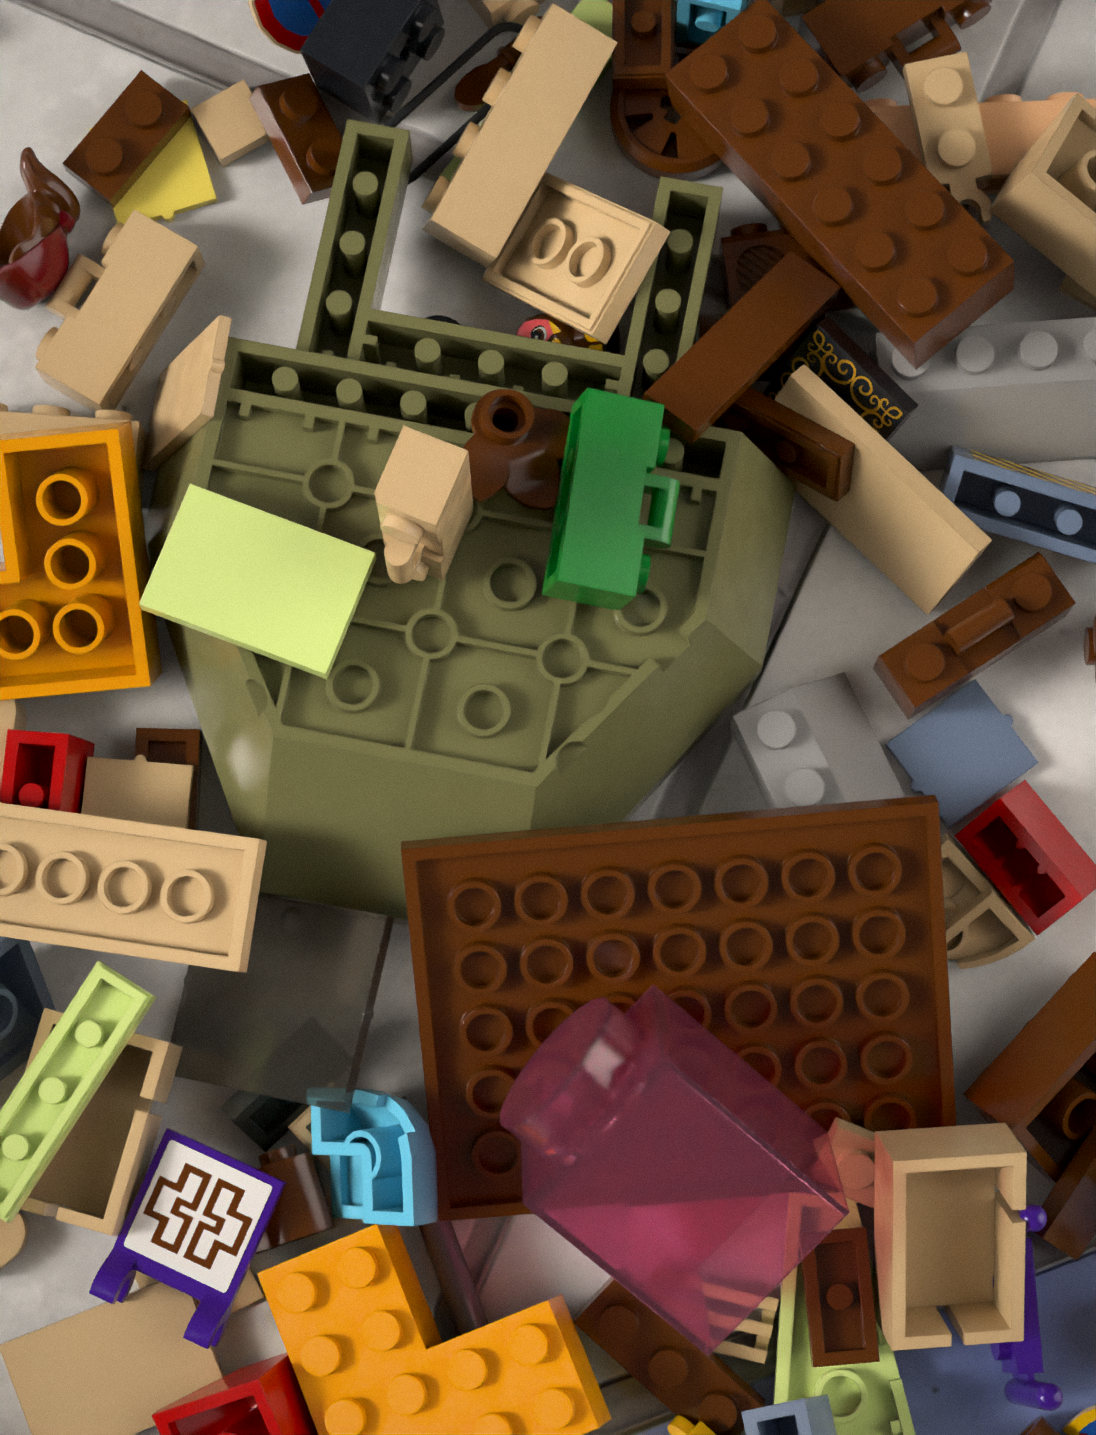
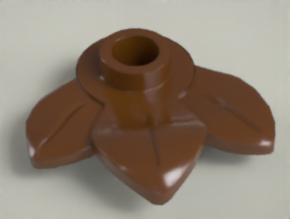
M497 389L483 395L475 405L471 416V427L474 435L463 447V449L469 452L473 500L478 503L484 502L504 488L508 496L525 507L542 511L553 508L558 496L560 483L557 460H563L570 418L559 410L534 408L526 396L515 390ZM496 416L507 417L513 423L514 430L503 432L497 429L493 424L492 418Z

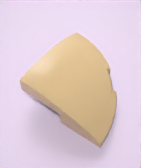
M948 832L941 837L947 960H957L960 969L974 968L1006 958L1035 940L1033 932L993 882Z

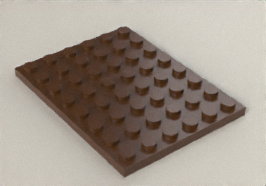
M935 795L401 842L429 1131L436 1150L439 1221L821 1189V1187L811 1184L808 1173L835 1117L874 1133L875 1131L957 1126L939 802Z

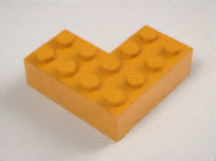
M131 421L5 433L1 435L0 530L5 562H0V700L151 686L163 672L156 616L142 610L139 605L150 578V569Z
M372 1225L257 1273L318 1435H583L600 1428L612 1419L563 1294L442 1342L397 1225Z

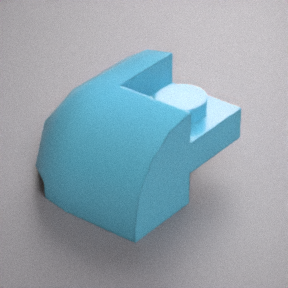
M310 1088L312 1154L330 1155L332 1218L363 1219L364 1224L419 1226L436 1222L438 1220L436 1150L427 1123L410 1101L387 1092L372 1089Z

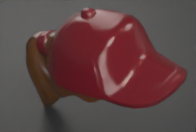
M26 147L21 152L19 167L28 193L10 209L0 229V300L19 310H29L49 295H53L69 267L67 236L72 232L81 212L79 201L73 191L38 160L31 147Z

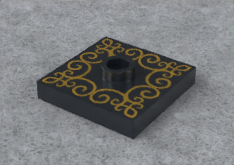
M829 316L816 324L762 393L775 400L788 378L804 364L887 442L919 406Z

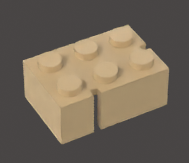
M44 1007L26 1070L62 1017V1012ZM133 1033L20 1209L41 1216L56 1217L55 1220L107 1235L119 1236L145 1178L163 1117L150 1113L153 1102L167 1103L183 1047Z
M1006 1123L875 1131L874 1309L876 1322L892 1351L951 1347L952 1334L936 1306L945 1305V1313L964 1345L1024 1341L1026 1222L1020 1218L1018 1210H1026L1027 1152Z

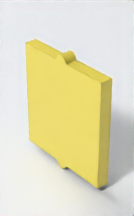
M183 100L182 102L188 106L187 100ZM192 116L113 208L117 223L125 224L133 210L154 221L164 219L165 222L171 223L175 220V215L218 202Z

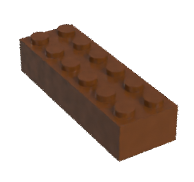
M767 0L754 1L665 74L672 107L829 277L841 286V290L916 370L1014 290V260Z

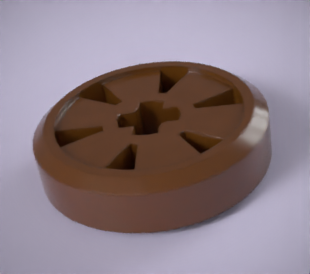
M682 42L675 43V66L696 50L699 45ZM668 89L612 91L610 123L614 139L627 160L642 172L659 179L660 176L687 181L708 175L724 164L682 117L677 124L668 121V110L663 109L664 105L672 107Z

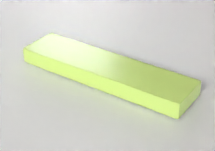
M99 960L0 1111V1219L7 1223L13 1221L157 998Z

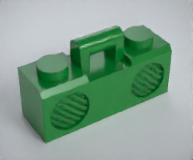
M587 388L572 405L542 595L611 610H621L636 597V594L644 592L649 578L651 558L650 555L642 554L643 545L660 549L671 547L680 482L676 479L651 474L655 467L663 465L669 447L670 430L669 428L661 427L664 404ZM643 493L651 495L647 525L639 524Z

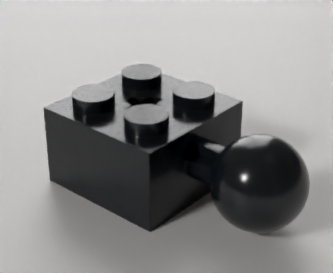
M332 0L304 42L300 52L318 89L379 125L388 110L392 113L396 112L405 101L412 86V81L408 78L421 59L429 61L438 50L445 35V29L442 28L444 20L437 0Z

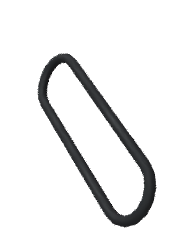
M506 22L499 23L490 28L383 126L395 128L495 36L508 31L519 34L523 25ZM485 104L410 173L408 185L416 181L457 144L470 121L475 124L480 123L486 117L491 105Z

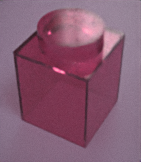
M654 984L625 1014L604 997L591 1000L572 1013L550 1034L524 1066L509 1090L501 1109L500 1124L521 1141L523 1205L708 1356L850 1213L828 1131Z

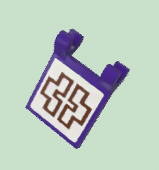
M166 1128L115 1245L97 1272L89 1294L111 1304H115L116 1301L124 1303L133 1285L136 1271H139L200 1300L201 1303L195 1310L183 1338L206 1349H209L210 1346L217 1347L227 1327L234 1300L287 1182L173 1129Z

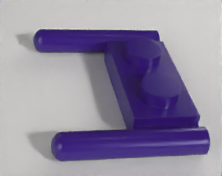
M1032 1204L1026 1205V1210H1018L1020 1218L1026 1222V1232L1040 1231L1046 1225L1047 1214L1042 1207ZM1025 1238L1024 1341L990 1343L991 1352L995 1361H1002V1372L1012 1373L1013 1378L1006 1383L1004 1388L1005 1397L1009 1402L1041 1410L1054 1411L1063 1402L1062 1390L1055 1384L1035 1381L1034 1373H1044L1032 1238Z

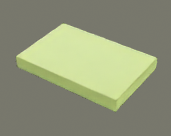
M190 484L139 605L146 612L327 679L376 562V553Z

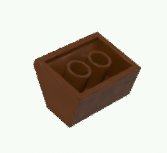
M1093 952L1077 971L1067 979L1065 984L1025 1024L1018 1035L963 1093L988 1124L1006 1123L1026 1150L1027 1161L1054 1186L1096 1124V952Z

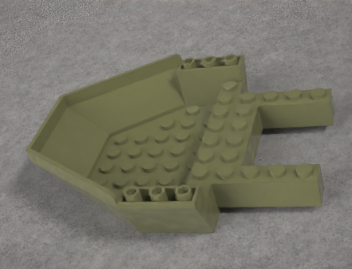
M347 119L296 349L228 337L224 358L225 367L221 374L214 416L158 467L144 529L151 576L187 489L192 484L376 553V562L327 679L164 618L237 832L239 836L267 841L259 890L260 896L266 899L409 926L401 855L402 841L627 822L761 674L796 485L742 432L710 426L691 445L669 429L670 440L665 461L661 467H655L651 474L673 478L680 482L671 547L660 549L643 545L642 554L650 555L651 558L646 588L642 594H636V597L621 610H611L542 595L557 499L550 510L531 509L508 496L504 488L484 502L478 503L473 500L474 511L444 581L426 575L424 581L411 579L404 584L393 582L389 578L384 556L385 545L374 492L403 425L463 448L474 435L471 427V416L475 405L483 395L493 390L511 389L518 391L528 398L534 408L559 410L569 418L572 405L587 388L642 400L644 393L695 344L720 217L723 187L660 176L652 220L669 230L670 234L638 288L625 355L380 310L413 163L410 130ZM496 416L492 418L493 424L497 429L503 432L514 430L513 423L507 417ZM557 460L561 477L563 460ZM643 493L639 524L647 525L651 502L650 494Z

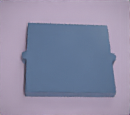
M976 679L885 744L886 748L911 779V791L916 794L921 793L923 796H936L939 802V817L947 829L951 828L1039 763L1011 727L1013 723L1012 716L1001 714Z

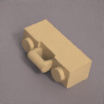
M133 210L125 224L117 223L107 235L101 250V254L104 256L101 261L103 266L78 254L45 306L50 312L64 321L59 329L57 327L49 329L41 340L36 352V359L39 361L35 368L43 381L49 386L94 412L97 410L116 409L206 265L198 245L136 210ZM91 280L97 282L81 309L78 310L75 308L76 304Z
M403 425L374 492L385 545L384 556L388 575L393 582L398 584L407 583L411 579L424 581L426 575L444 581L474 511L469 452L466 449Z

